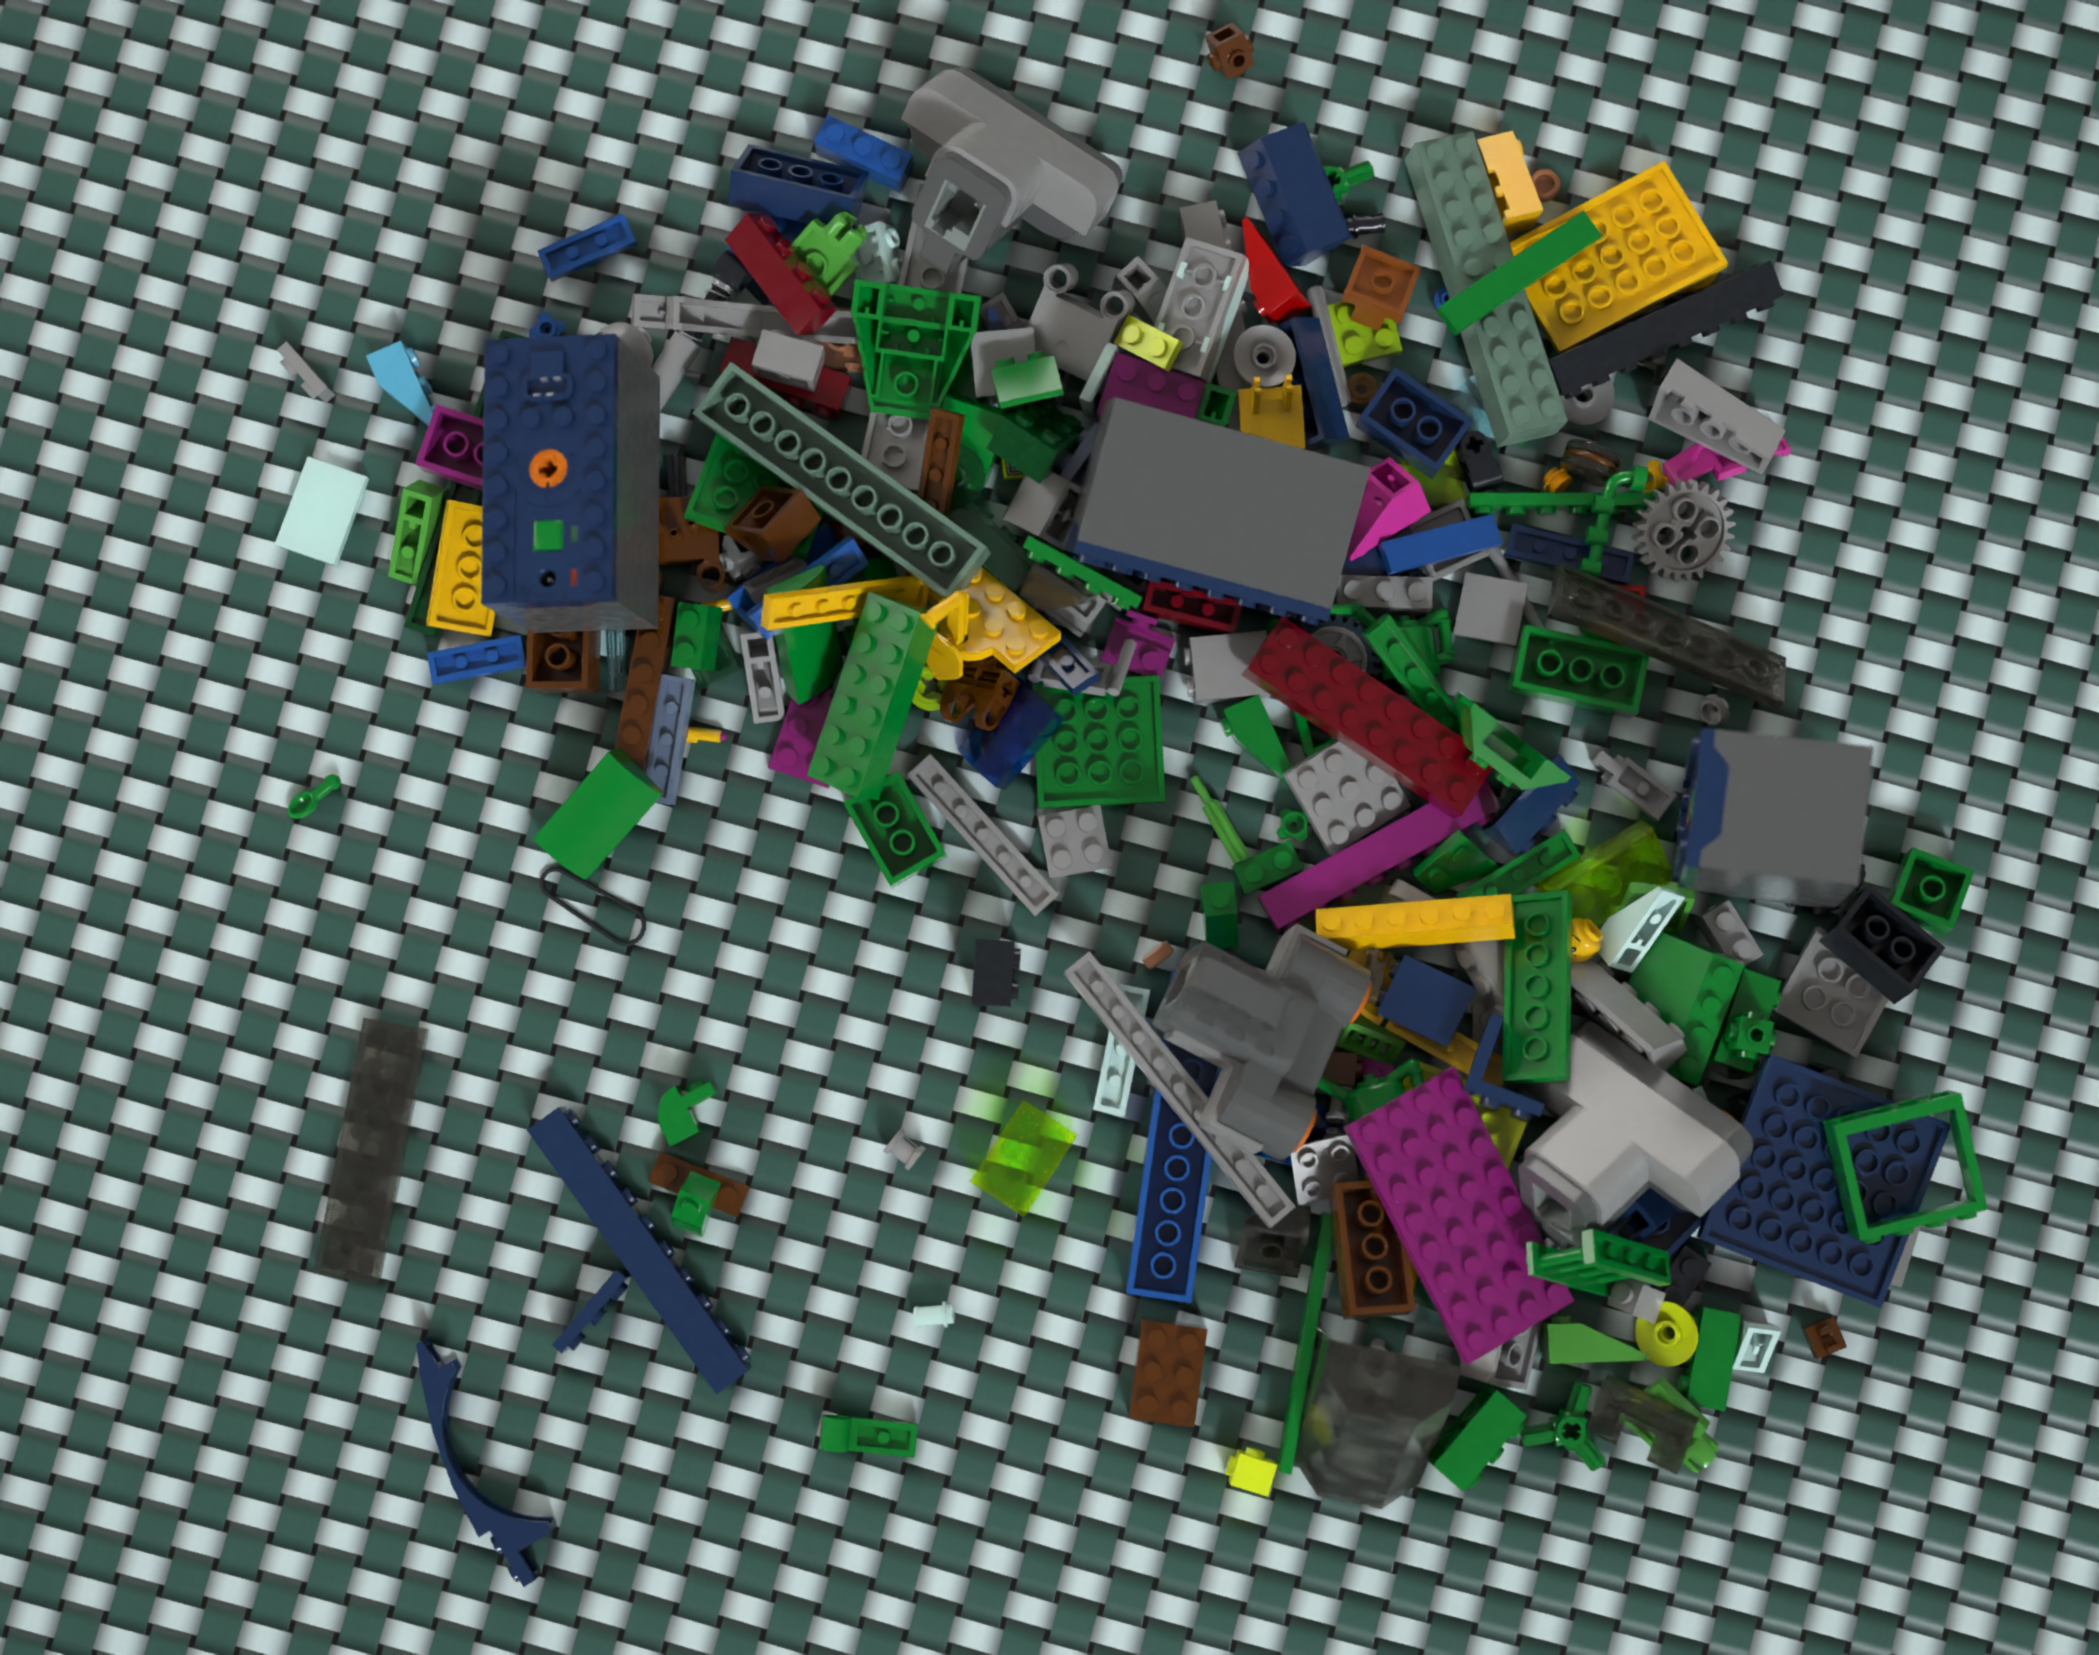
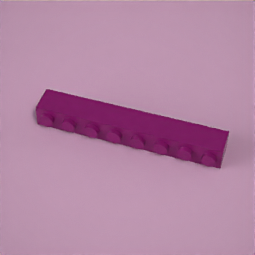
M1485 779L1462 815L1453 819L1429 803L1264 892L1257 899L1274 930L1276 931L1282 927L1284 932H1286L1294 925L1302 924L1299 918L1310 912L1312 917H1315V909L1329 908L1327 904L1329 901L1338 897L1340 902H1343L1356 895L1355 887L1364 882L1370 887L1385 879L1383 872L1394 867L1396 872L1413 864L1412 856L1422 852L1424 857H1426L1440 846L1438 842L1450 837L1458 829L1468 834L1469 831L1466 827L1478 822L1481 827L1496 819L1497 817L1494 812L1502 807Z

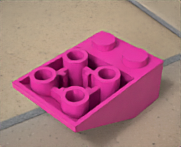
M1391 457L1370 469L1346 555L1350 561L1365 555L1367 551L1381 542L1390 539L1395 533L1417 522L1422 516L1431 511L1419 481Z

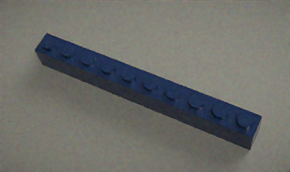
M565 1107L556 1108L527 1131L714 1392L718 1394L749 1371L751 1366L748 1362L752 1360L749 1353L741 1344L736 1346L730 1338L732 1330L723 1318L717 1320L710 1310L714 1306L708 1296L703 1291L698 1293L691 1284L695 1280L690 1271L684 1265L678 1266L673 1259L676 1253L666 1239L660 1241L654 1232L657 1228L654 1221L646 1212L643 1215L635 1206L638 1202L636 1196L627 1186L623 1189L616 1178L619 1176L616 1168L609 1160L604 1163L597 1153L600 1147L590 1134L585 1136L578 1127L582 1122L571 1108L568 1110Z

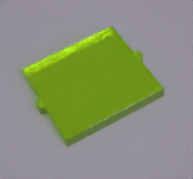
M1455 449L1433 480L1401 459L1402 468L1419 481L1429 507L1466 499L1461 479L1463 471L1459 470Z

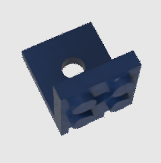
M1491 1014L1486 1023L1463 1091L1479 1098V1105L1497 1111L1500 1107L1511 1110L1510 1116L1527 1123L1532 1118L1536 1120L1541 1116L1544 1103L1482 1081L1504 1020L1502 1017Z

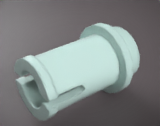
M943 1301L942 1305L914 1306L913 1316L916 1328L919 1326L942 1324L946 1328L949 1324L955 1323L953 1304H947L946 1301Z

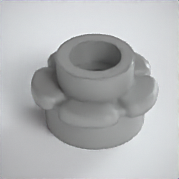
M1717 694L1707 695L1706 700L1699 707L1701 718L1708 724H1718L1719 722L1724 723L1730 716L1727 700L1723 697H1718Z

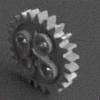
M1689 478L1687 484L1681 479H1676L1675 488L1665 482L1663 493L1653 489L1655 499L1653 501L1643 499L1648 508L1646 511L1637 510L1636 513L1642 517V520L1632 523L1633 526L1640 529L1639 533L1632 535V539L1641 542L1634 548V551L1643 554L1640 562L1645 565L1649 564L1648 570L1654 574L1658 572V576L1663 579L1670 575V579L1675 582L1679 581L1681 575L1684 580L1690 582L1692 573L1699 578H1703V568L1705 567L1713 572L1715 569L1712 562L1714 560L1724 561L1723 557L1719 554L1721 550H1731L1725 544L1726 539L1735 538V535L1727 532L1728 528L1736 525V522L1727 519L1733 513L1732 509L1724 507L1728 499L1723 496L1718 497L1720 493L1718 489L1714 487L1709 489V484L1703 481L1698 485L1697 481ZM1683 502H1687V509L1685 510V512L1681 515H1678L1677 511L1679 505ZM1709 520L1710 527L1705 533L1701 534L1702 524ZM1683 526L1687 530L1685 534L1681 532ZM1666 527V536L1662 540L1658 541V532L1662 528ZM1689 545L1690 551L1688 555L1681 559L1680 553L1682 549Z

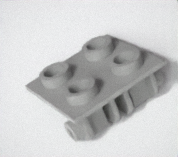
M1336 1127L1326 1129L1323 1139L1304 1143L1296 1153L1293 1152L1290 1155L1298 1206L1328 1199V1189L1334 1183L1359 1181L1354 1147L1347 1134L1340 1133Z

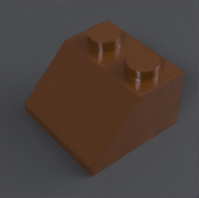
M762 485L723 529L729 536L762 560L783 562L793 554L796 546L812 533L813 527L820 521L821 517L802 490Z

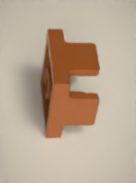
M1363 245L1341 298L1342 302L1355 305L1351 320L1375 330H1380L1385 318L1392 319L1393 322L1399 324L1407 308L1421 267Z

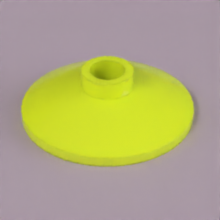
M1663 1301L1655 1324L1639 1317L1637 1318L1635 1338L1640 1351L1647 1354L1648 1360L1660 1366L1673 1367L1686 1362L1695 1352L1698 1344V1329L1695 1320L1684 1307L1674 1302ZM1668 1327L1674 1329V1338H1670L1667 1335L1666 1330Z

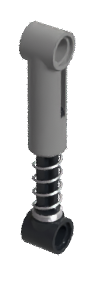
M730 250L724 251L715 263L711 276L714 278L713 282H711L712 288L706 290L707 295L704 299L725 302L726 299L729 300L730 296H733L734 292L741 293L751 281V274L736 254ZM675 331L651 367L660 377V412L701 351L698 342H702L701 338L704 333L679 331L678 333Z

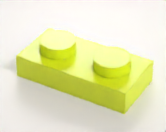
M1130 315L1127 316L1114 341V344L1168 372L1184 344L1182 341Z

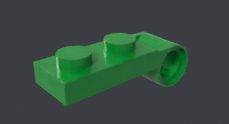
M822 1415L819 1449L829 1452L854 1451L914 1458L918 1423L842 1415Z

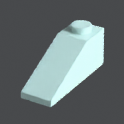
M1658 886L1609 917L1600 929L1602 939L1600 940L1601 948L1598 951L1609 967L1632 973L1685 896L1682 893Z

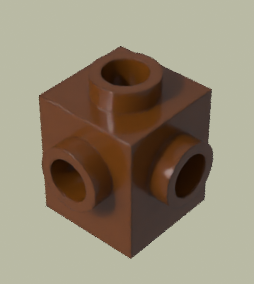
M1233 22L1205 36L1210 51L1207 59L1214 72L1219 71L1226 79L1241 76L1247 69L1254 66L1251 55L1254 52L1253 44L1250 38Z

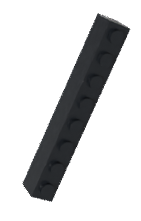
M1772 261L1756 263L1565 351L1548 357L1559 395H1563L1565 400L1583 393L1581 387L1589 383L1592 384V387L1606 383L1611 380L1609 374L1618 370L1620 375L1638 368L1636 362L1646 358L1647 362L1656 360L1666 355L1664 349L1673 345L1675 350L1693 343L1691 337L1701 333L1702 337H1706L1720 331L1719 325L1726 321L1732 325L1748 318L1746 312L1756 309L1757 312H1761L1775 306L1773 300L1784 296Z

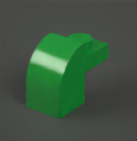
M701 1079L686 1087L688 1091L686 1095H684L680 1086L676 1085L669 1089L662 1097L658 1107V1122L670 1147L703 1131L691 1108L719 1093L714 1081L705 1084L704 1080Z

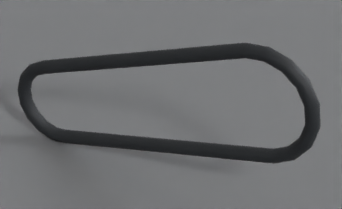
M551 867L542 873L539 880L540 888L547 897L612 942L621 946H631L638 943L644 936L646 919L638 908L560 867ZM551 872H560L632 910L640 917L642 922L640 934L631 941L618 940L546 890L544 886L545 877Z

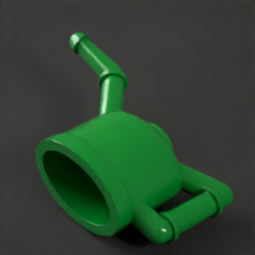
M1352 602L1333 604L1330 614L1351 615L1352 618H1356L1366 628L1377 620L1364 609L1363 605ZM1443 607L1434 610L1419 620H1410L1409 615L1398 616L1396 622L1433 675L1441 674L1440 665L1450 664L1454 661L1455 650H1453L1451 619H1449L1448 610ZM1435 624L1438 626L1441 652L1436 650L1435 635L1432 628ZM1380 660L1382 681H1395Z
M1411 1058L1385 1078H1376L1375 1073L1362 1076L1363 1082L1357 1084V1089L1352 1091L1347 1090L1323 1075L1317 1087L1344 1102L1349 1123L1405 1093L1406 1091L1401 1081L1406 1077H1410L1413 1088L1423 1083V1069H1421L1417 1059Z

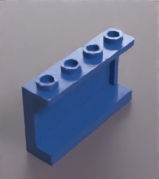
M824 522L818 526L805 561L808 566L797 575L822 564L825 567L828 586L842 585L866 567L869 562L852 537L847 536L841 542L835 541L833 530L829 524ZM771 561L769 564L764 566L761 570L756 572L743 583L777 566L782 562ZM742 583L728 593L726 599L742 622L763 638L769 640L774 636V631L766 630L760 626L763 600L755 604L748 596Z

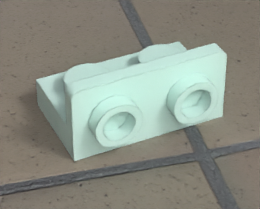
M881 221L864 226L867 231V238L855 252L856 259L861 263V266L855 271L856 279L898 285L903 261L900 258L898 248L900 238L893 226Z

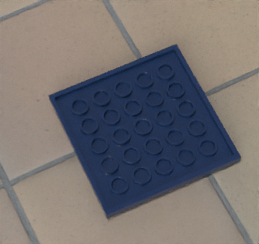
M1772 1054L1766 1055L1740 1124L1747 1129L1752 1137L1753 1152L1751 1157L1740 1167V1178L1705 1212L1696 1237L1881 1308L1909 1234L1903 1236H1895L1893 1233L1883 1235L1881 1241L1864 1244L1862 1241L1849 1236L1823 1121L1896 1102ZM1927 1115L1846 1135L1867 1224L1919 1211L1950 1131V1123Z

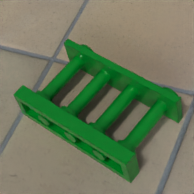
M1595 1229L1581 1231L1582 1245L1574 1248L1559 1250L1535 1242L1526 1243V1265L1528 1275L1604 1297L1611 1296L1610 1282L1628 1278L1657 1286L1671 1285L1669 1252Z

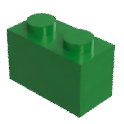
M678 602L671 666L715 671L722 616L721 607Z

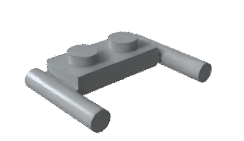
M1132 639L1124 641L1116 665L1088 660L1099 672L1100 680L1083 690L1082 693L1105 696L1106 692H1108L1112 696H1118L1137 643ZM1038 657L1034 659L1028 674V679L1031 682L1043 681L1046 687L1067 690Z

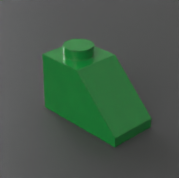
M1234 882L1201 885L1199 889L1205 941L1219 949L1239 947Z
M691 1171L679 1191L671 1215L672 1226L703 1237L721 1182Z

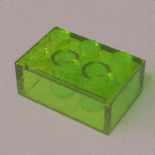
M1023 1099L970 1182L1019 1215L1025 1217L1076 1139L1077 1134Z

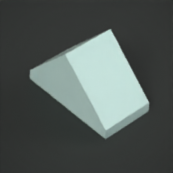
M1741 1319L1733 1369L1764 1373L1780 1336L1781 1327L1768 1322Z

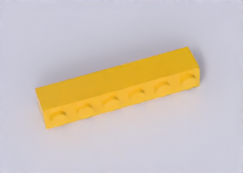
M1511 894L1315 909L1316 934L1348 951L1516 939Z

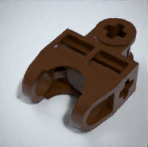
M993 655L983 660L963 661L962 677L955 680H947L940 701L941 716L945 721L957 723L962 719L963 715H967L974 707L976 709L974 717L976 726L987 731L993 730L999 725L1008 711L1020 682L1011 675L1012 671ZM955 701V705H954V708H953V712H952V714H951V712H950L951 705H952V703ZM988 711H989V712H990L989 719H988L987 722H985L986 715H987V713H988Z

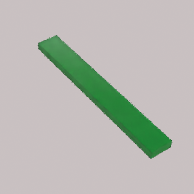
M1328 1212L1320 1213L1277 1460V1468L1280 1473L1292 1475L1333 1238L1331 1213Z

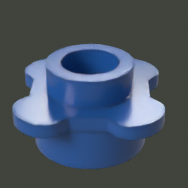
M543 312L538 315V322L535 327L529 330L530 338L562 336L566 332V325L563 321L552 319L549 313ZM546 328L550 329L549 333H545Z

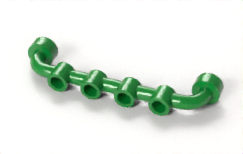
M1634 465L1632 471H1620L1613 474L1607 480L1602 495L1595 494L1591 512L1598 514L1596 526H1588L1585 535V544L1591 545L1589 558H1581L1578 569V576L1585 578L1582 589L1575 588L1571 604L1572 607L1578 608L1577 625L1579 630L1588 638L1612 643L1614 624L1600 622L1598 628L1594 627L1589 621L1590 611L1594 604L1595 588L1601 571L1603 550L1608 539V527L1615 506L1616 490L1621 484L1628 483L1629 490L1643 492L1647 482L1648 467Z

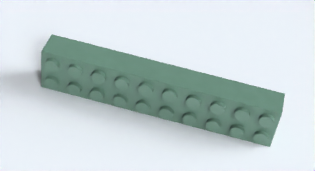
M1473 131L1415 143L1406 156L1405 163L1449 299H1451L1513 258L1514 255ZM1525 290L1461 332L1497 448L1555 435L1568 422Z
M732 362L728 364L693 412L711 430L791 488L802 490L810 502L944 599L955 591L964 590L991 554L983 543Z

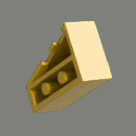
M1513 131L1477 139L1476 142L1506 234L1510 235L1532 229L1541 215L1543 207L1524 161L1520 140H1516Z

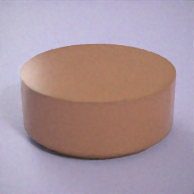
M1540 169L1531 176L1541 203L1549 202L1555 198L1560 189V180L1555 172L1549 169Z
M1166 940L1148 952L1141 960L1148 969H1153L1166 960L1173 953L1174 949Z

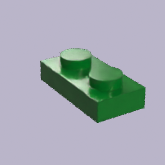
M1290 840L1231 866L1244 895L1303 870Z

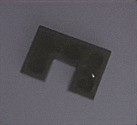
M1607 1374L1603 1380L1587 1429L1591 1434L1614 1445H1617L1621 1439L1626 1422L1654 1434L1655 1438L1647 1461L1678 1475L1700 1418Z

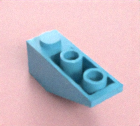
M398 341L366 355L380 387L429 426L436 404L432 405L428 396L433 391L425 376L420 377L416 367L420 365V361L414 349H408L401 341Z

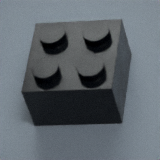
M975 940L972 988L973 1006L1011 1008L1012 1001H1018L1019 981H1013L1014 969H1020L1021 949H1015V941Z

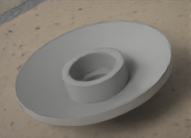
M1257 325L1244 331L1237 339L1233 349V362L1237 372L1246 382L1252 385L1253 377L1260 376V387L1269 388L1284 382L1285 374L1292 373L1296 362V352L1291 339L1282 330L1270 325ZM1264 355L1267 358V363L1260 364L1257 356Z
M1609 380L1595 387H1592L1591 383L1581 387L1583 391L1581 394L1585 397V402L1578 401L1576 396L1566 400L1563 395L1560 396L1568 421L1588 425L1602 420L1610 412L1615 400V390L1612 381Z

